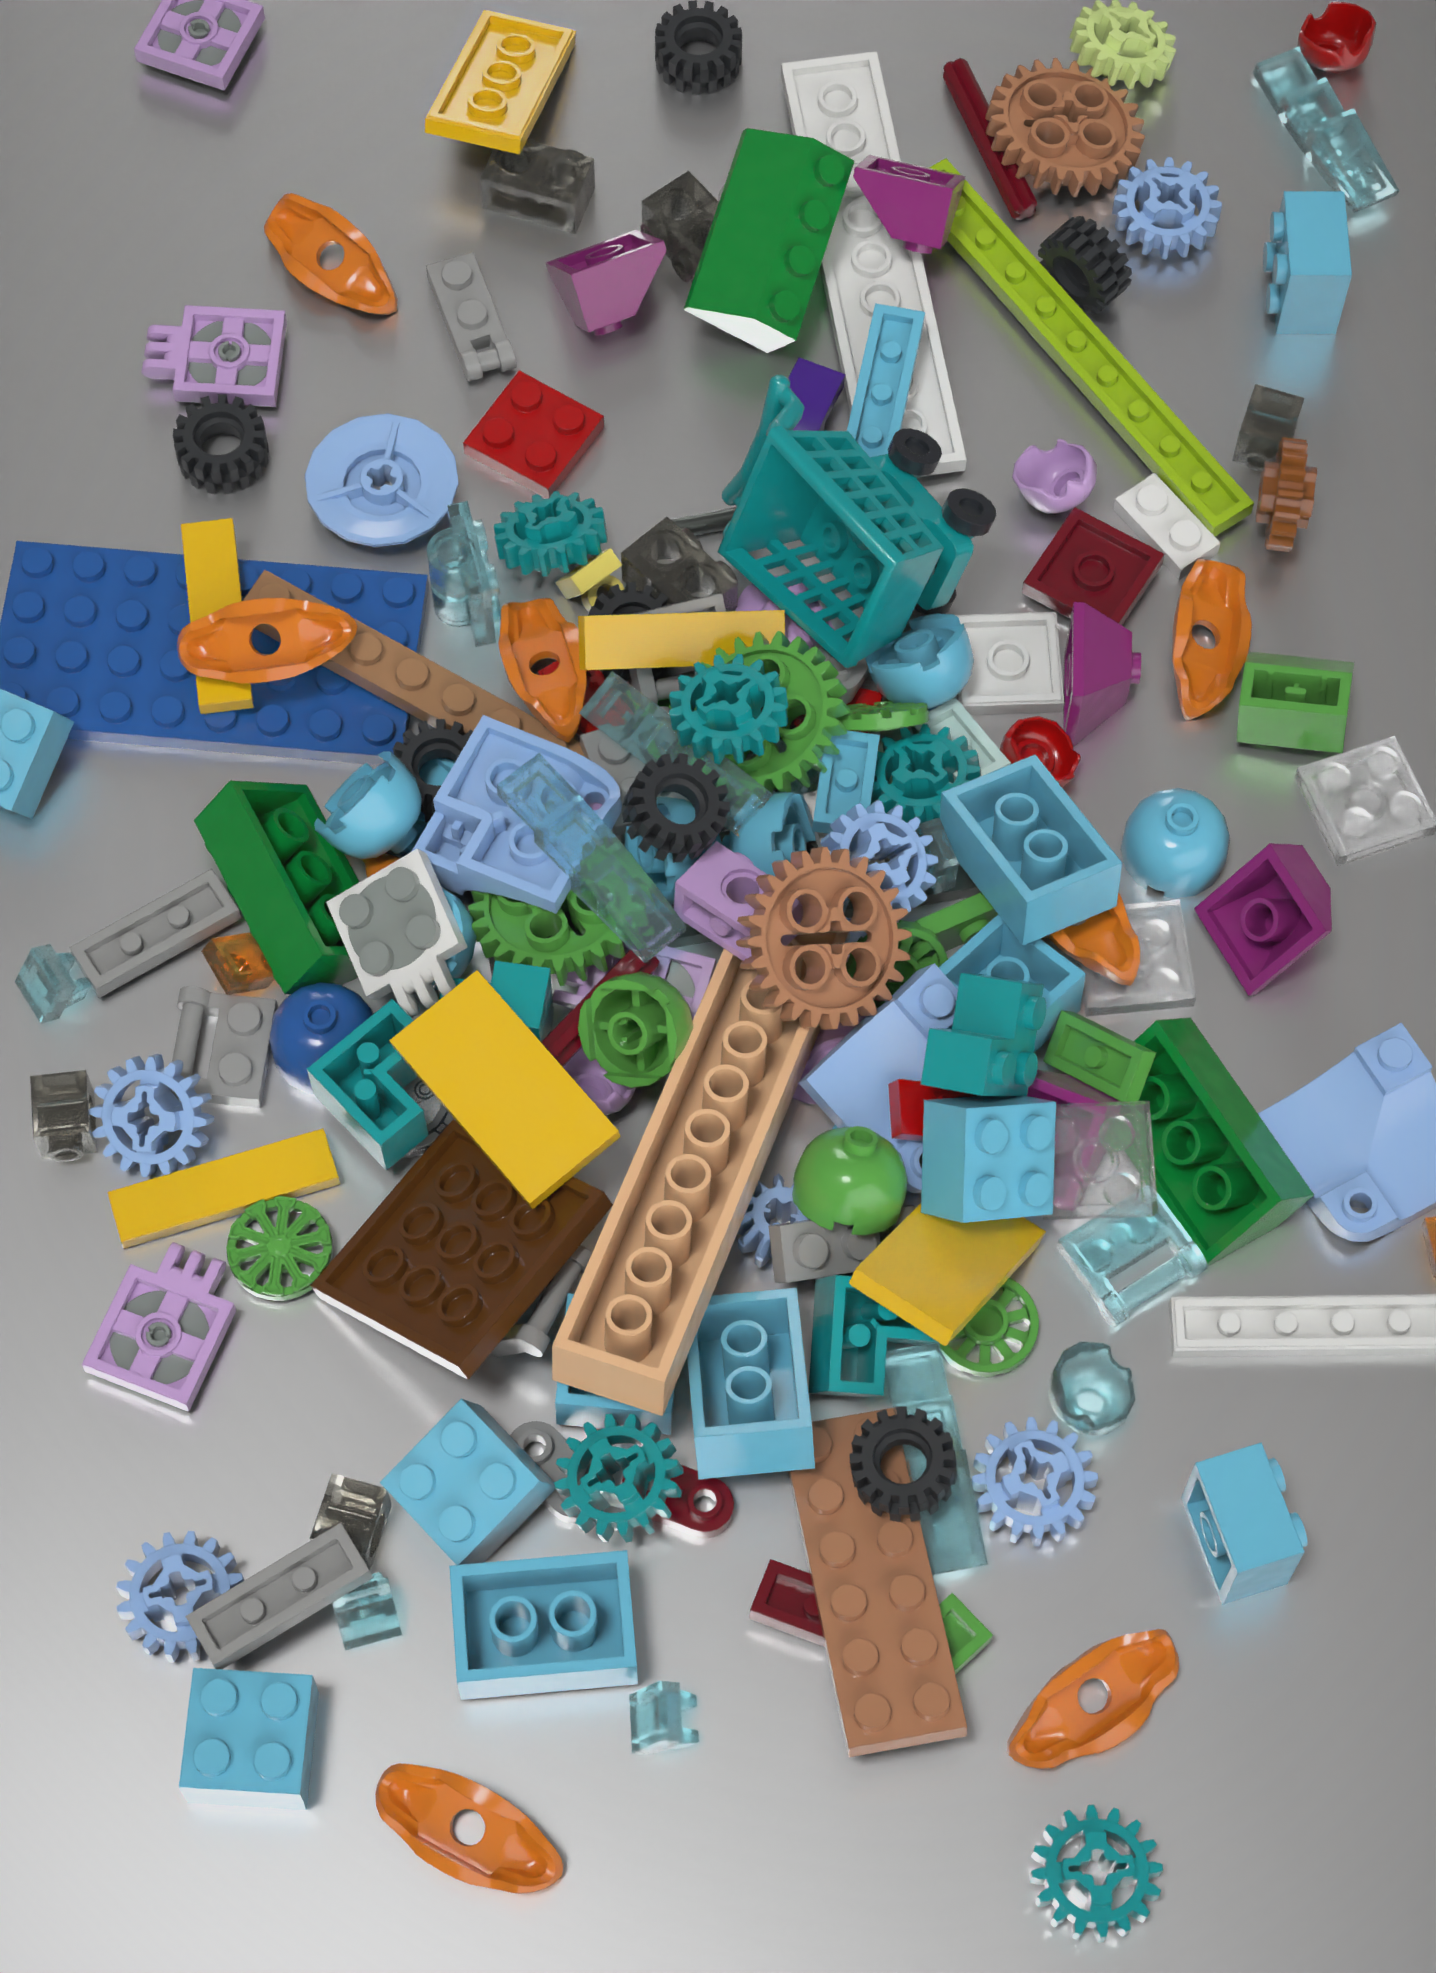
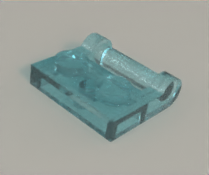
M1151 1183L1059 1239L1056 1247L1095 1300L1104 1320L1113 1328L1129 1319V1311L1183 1277L1194 1278L1207 1270V1262L1202 1252ZM1165 1244L1169 1246L1175 1257L1124 1289L1116 1292L1109 1283V1279Z

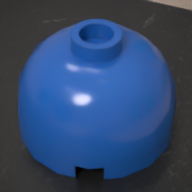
M320 982L299 988L282 1001L273 1015L269 1043L276 1069L289 1085L307 1094H313L307 1068L374 1014L358 993L341 984Z

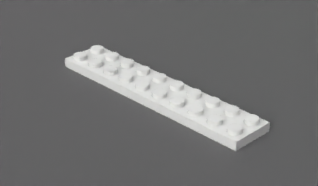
M877 51L781 63V79L793 135L814 138L855 161L820 266L841 371L846 374L844 385L850 414L875 303L925 312L924 326L901 429L911 428L920 430L930 435L941 447L942 456L934 472L929 475L965 471L967 459L922 254L904 249L903 240L891 238L853 178L855 166L869 155L901 162Z

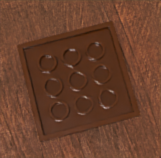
M453 1119L311 1284V1288L323 1301L469 1380L606 1215L613 1204L604 1191L575 1177H571L532 1209L459 1123Z

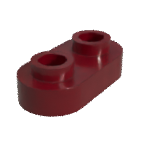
M682 1465L684 1473L670 1479L682 1490L681 1497H667L664 1502L672 1513L671 1517L668 1519L656 1513L651 1520L697 1538H713L720 1535L728 1528L733 1518L734 1500L730 1489L717 1478L698 1479L697 1470ZM701 1496H708L715 1501L716 1505L712 1510L703 1512L694 1506V1502Z

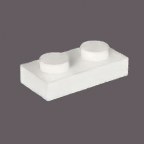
M1155 473L1115 498L1113 506L1115 513L1145 544L1165 554L1163 564L1178 580L1189 574L1197 559L1209 560L1218 554L1221 542Z

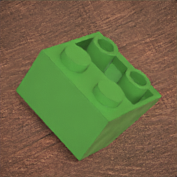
M1249 651L1245 661L1239 700L1237 742L1343 753L1354 662Z

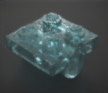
M468 501L447 505L449 528L437 532L427 545V560L434 612L443 623L449 626L464 627L470 625L475 647L496 643L494 623L501 621V607L498 598L500 588L494 563L489 564L486 551L489 548L482 519L472 520Z

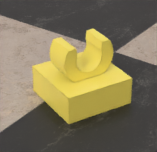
M609 548L603 550L599 555H592L588 558V564L585 566L578 565L555 583L566 600L581 595L583 606L590 612L591 606L595 604L597 589L600 586L605 587L609 591L610 587L618 584L620 590H624L620 580L610 575L621 567L622 564L613 550Z

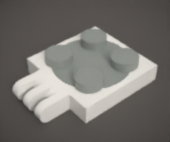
M415 849L326 902L366 997L378 1000L393 991L399 1006L412 1018L420 1013L413 994L414 992L417 993L422 1004L426 1008H430L438 1002L437 994L432 985L433 981H435L443 996L456 987L445 960L468 948L427 853Z

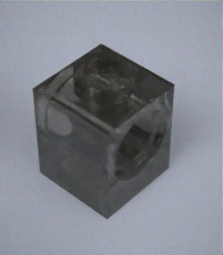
M1255 384L1239 431L1232 461L1245 464L1248 468L1263 472L1265 461L1275 462L1281 438L1294 437L1305 398Z
M81 1070L30 1076L33 1139L41 1158H50L58 1162H70L80 1159L83 1154L98 1153L97 1138L93 1137L92 1134L96 1129V1117L89 1114L90 1108L95 1107V1097L87 1071Z
M332 1473L309 1538L310 1541L341 1523L371 1571L392 1507L388 1491L384 1487Z

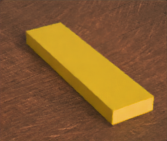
M233 518L181 524L191 623L227 605L242 601ZM196 675L198 705L201 714L254 708L251 683L240 684Z
M785 610L578 616L580 670L694 666L696 662H703L714 666L713 661L716 649L721 648L728 655L735 653L734 642L737 637L748 647H751L756 632H761L770 644L777 631L785 635Z
M324 1128L107 1193L122 1246L126 1249L243 1214L246 1208L262 1199L268 1201L278 1196L296 1198L340 1185V1181Z

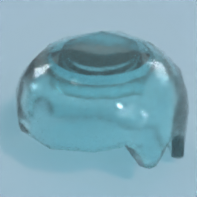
M1080 1341L1063 1351L1050 1375L1048 1398L1052 1409L1066 1425L1078 1433L1091 1436L1106 1435L1125 1423L1136 1401L1133 1382L1131 1381L1132 1371L1130 1368L1122 1367L1114 1360L1109 1345Z

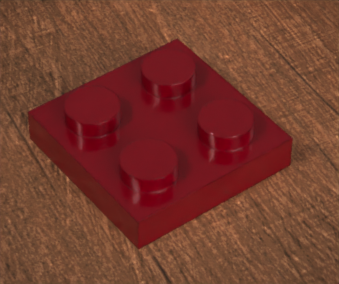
M1074 507L1024 580L1022 594L1070 619L1073 603L1083 602L1118 624L1123 625L1161 568L1165 554Z

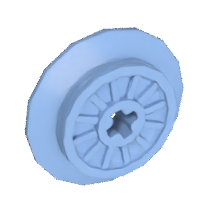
M389 413L357 417L333 429L313 450L305 473L308 504L321 524L346 541L372 547L406 544L433 530L451 510L459 485L455 456L441 435L416 419ZM386 481H387V482H391V485H392V486L387 485V484H384V483H385ZM374 485L381 487L380 490L374 489Z

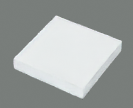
M1056 612L955 615L959 618L961 625L964 624L974 658L972 674L965 687L957 694V700L970 715L1063 712L1064 693Z

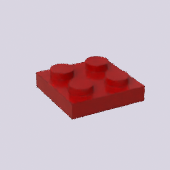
M519 370L464 440V454L548 499L559 488L603 430L604 415Z

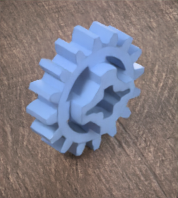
M1172 157L1166 158L1163 167H1157L1152 159H1148L1144 172L1134 166L1131 167L1128 180L1120 179L1117 193L1114 196L1112 214L1117 215L1116 231L1127 230L1125 240L1127 245L1138 241L1143 243V255L1149 254L1153 248L1160 249L1161 258L1167 259L1170 250L1176 249L1178 254L1184 258L1188 255L1190 244L1202 250L1205 247L1206 237H1214L1222 209V202L1217 201L1218 186H1206L1209 174L1206 171L1200 172L1197 175L1192 174V162L1189 161L1184 163L1181 168L1174 167ZM1136 200L1140 202L1139 213L1135 206ZM1194 204H1196V206H1197V208H1198V211H1199V215H1198V216H1196V215L1194 214V211H1195V205H1194Z
M876 800L866 809L859 803L847 811L846 815L842 814L830 824L833 832L822 838L820 844L823 847H828V850L831 851L830 855L833 850H850V861L853 858L864 856L869 858V861L877 859L881 861L889 858L890 861L887 863L878 864V862L868 865L866 874L870 871L884 870L886 874L880 888H898L899 893L890 904L893 909L904 908L909 913L911 907L915 908L927 899L924 891L933 886L937 880L932 874L926 872V870L938 863L937 856L926 854L925 847L933 841L931 835L919 837L915 831L921 820L915 817L907 823L903 821V807L900 805H896L886 814L882 801ZM846 897V899H845V901L843 902V904H845V903H847L848 901H850V899H849L848 897Z
M162 1054L149 1056L146 1064H144L140 1056H136L126 1060V1070L117 1066L107 1072L112 1084L104 1083L96 1086L94 1092L104 1100V1103L90 1108L89 1114L102 1118L103 1126L96 1128L92 1134L96 1138L107 1136L110 1143L103 1151V1155L108 1157L119 1152L123 1156L120 1164L121 1170L127 1171L137 1163H140L142 1177L155 1174L158 1166L162 1173L167 1175L178 1170L177 1161L186 1165L196 1159V1155L190 1146L200 1148L208 1143L209 1138L199 1129L214 1122V1116L202 1113L201 1105L212 1098L210 1093L197 1094L194 1087L201 1078L198 1073L187 1078L180 1075L183 1070V1061L178 1059L164 1068ZM140 1080V1085L135 1087V1097L127 1101H121L125 1091L135 1081ZM171 1089L176 1093L180 1101L171 1092ZM149 1106L150 1113L159 1115V1123L154 1124L153 1117L145 1116L144 1109ZM176 1130H183L177 1142L168 1150L163 1151V1145L168 1144V1134Z
M1028 1417L1025 1431L1018 1432L1016 1426L1009 1421L1004 1425L1003 1441L992 1434L986 1437L984 1447L990 1455L976 1453L973 1467L982 1473L972 1476L970 1490L984 1492V1494L977 1499L975 1508L978 1513L992 1510L994 1514L989 1526L992 1531L1001 1528L1004 1524L1011 1527L1010 1542L1016 1543L1022 1532L1030 1533L1033 1546H1040L1043 1533L1048 1531L1057 1542L1062 1541L1065 1536V1522L1076 1529L1082 1526L1084 1516L1078 1508L1083 1510L1092 1509L1096 1496L1087 1491V1489L1096 1487L1098 1473L1084 1471V1469L1090 1464L1093 1455L1090 1450L1075 1452L1074 1448L1079 1436L1075 1432L1067 1435L1064 1439L1057 1436V1421L1052 1420L1046 1431H1041L1037 1428L1035 1418ZM1035 1448H1039V1449H1043V1450L1049 1451V1452H1051L1053 1455L1048 1454V1453L1043 1452V1451H1040V1450H1037V1449H1035ZM1007 1456L1011 1473L1003 1476L1001 1482L996 1483V1470ZM1025 1473L1030 1474L1035 1481L1044 1479L1043 1489L1038 1490L1033 1482L1023 1484ZM1072 1480V1494L1061 1507L1059 1504L1060 1497L1056 1490L1064 1487L1067 1481ZM1014 1508H1018L1023 1511L1029 1512L1033 1514V1516L1020 1513L1016 1511Z
M194 1531L187 1532L183 1544H176L170 1532H167L163 1535V1548L156 1551L147 1542L141 1545L146 1557L142 1563L129 1559L126 1561L125 1566L133 1578L132 1581L124 1580L117 1582L116 1588L119 1594L129 1599L116 1606L117 1612L121 1619H133L125 1628L132 1640L141 1638L146 1634L142 1646L147 1654L152 1655L162 1645L169 1662L176 1661L180 1649H187L193 1661L200 1659L199 1645L201 1643L185 1616L245 1580L242 1573H230L237 1565L231 1552L217 1558L220 1546L213 1537L203 1547H199ZM185 1561L202 1564L209 1568L213 1574H210L209 1570L198 1573L186 1566ZM163 1568L154 1584L147 1586L151 1578ZM187 1587V1603L176 1605L174 1601L177 1599L176 1590ZM153 1618L154 1622L166 1620L175 1625L178 1632L163 1630L154 1625L149 1619Z

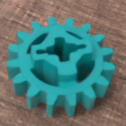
M554 491L548 499H542L540 495L535 494L532 495V503L517 501L514 503L515 512H502L500 514L501 523L494 524L493 527L499 560L505 559L508 569L521 566L523 575H528L533 570L541 572L542 576H548L551 569L559 568L561 572L568 573L570 564L585 566L588 564L587 554L599 555L602 553L601 544L608 541L602 507L596 508L593 498L580 502L579 493L576 492L567 497L560 495L559 491Z
M720 654L714 655L713 667L706 668L700 662H696L694 664L695 677L692 678L686 675L678 677L680 691H672L669 695L672 730H677L678 742L681 747L692 744L694 757L700 758L707 751L713 752L714 763L721 764L725 754H733L735 761L739 764L744 761L745 751L751 750L756 755L762 756L764 754V740L778 743L780 740L779 727L787 726L788 724L787 692L785 687H780L779 674L776 671L765 674L764 662L758 659L748 667L744 665L743 654H737L732 664H725Z
M922 724L919 734L912 735L906 727L901 728V739L896 742L886 736L882 739L884 753L879 751L877 753L871 804L876 800L882 801L886 814L896 805L902 806V820L906 823L918 817L921 820L917 828L918 832H924L928 821H934L939 827L941 793L943 791L981 777L978 753L976 749H968L967 738L963 735L951 741L950 728L943 727L937 735L931 734L928 724ZM957 771L958 774L954 781L953 773ZM892 775L893 782L891 784H888L889 779Z
M612 1413L606 1414L604 1428L598 1431L594 1425L587 1421L583 1424L587 1437L582 1442L571 1437L566 1440V1443L573 1451L572 1457L557 1458L556 1461L558 1468L567 1475L566 1478L554 1482L558 1493L561 1496L568 1497L561 1504L562 1509L569 1517L578 1515L575 1524L585 1534L596 1526V1534L603 1542L610 1540L614 1530L619 1531L626 1543L632 1542L633 1528L640 1525L648 1534L654 1533L655 1530L651 1518L657 1513L661 1517L669 1519L672 1513L664 1503L666 1498L681 1497L682 1494L680 1487L670 1480L684 1473L683 1467L677 1459H669L677 1451L669 1438L660 1440L662 1432L653 1422L646 1425L641 1431V1422L635 1414L630 1413L624 1426H619ZM620 1443L634 1444L628 1449L612 1446ZM591 1461L589 1472L584 1476L586 1468ZM622 1470L625 1481L616 1486L612 1475ZM654 1479L653 1486L646 1496L649 1482ZM612 1506L625 1509L626 1511L609 1513L603 1510Z
M1094 1804L1087 1806L1084 1819L1078 1821L1070 1810L1065 1811L1061 1818L1064 1830L1061 1831L1057 1827L1048 1824L1042 1835L1051 1846L1035 1845L1031 1856L1037 1862L1044 1864V1867L1032 1870L1029 1875L1030 1883L1044 1885L1045 1890L1036 1898L1035 1903L1037 1907H1045L1052 1904L1056 1911L1050 1924L1056 1927L1068 1919L1073 1922L1072 1938L1077 1940L1083 1934L1086 1927L1093 1928L1098 1943L1105 1941L1108 1927L1114 1926L1115 1930L1122 1937L1128 1935L1131 1930L1129 1916L1143 1923L1150 1914L1148 1908L1141 1900L1157 1901L1160 1896L1161 1889L1148 1882L1149 1879L1160 1876L1163 1871V1864L1148 1862L1147 1857L1154 1851L1157 1845L1154 1839L1139 1842L1136 1835L1141 1823L1136 1819L1126 1828L1119 1825V1809L1114 1807L1106 1820L1098 1819V1812ZM1080 1837L1079 1853L1074 1858H1063L1062 1862H1056L1060 1851L1069 1842ZM1107 1838L1121 1845L1128 1855L1118 1853L1107 1843ZM1090 1861L1097 1862L1100 1872H1109L1101 1886L1094 1885L1092 1875L1082 1874L1085 1872ZM1135 1885L1132 1896L1122 1906L1112 1910V1894L1117 1889ZM1063 1891H1071L1085 1903V1910L1073 1904L1064 1895Z

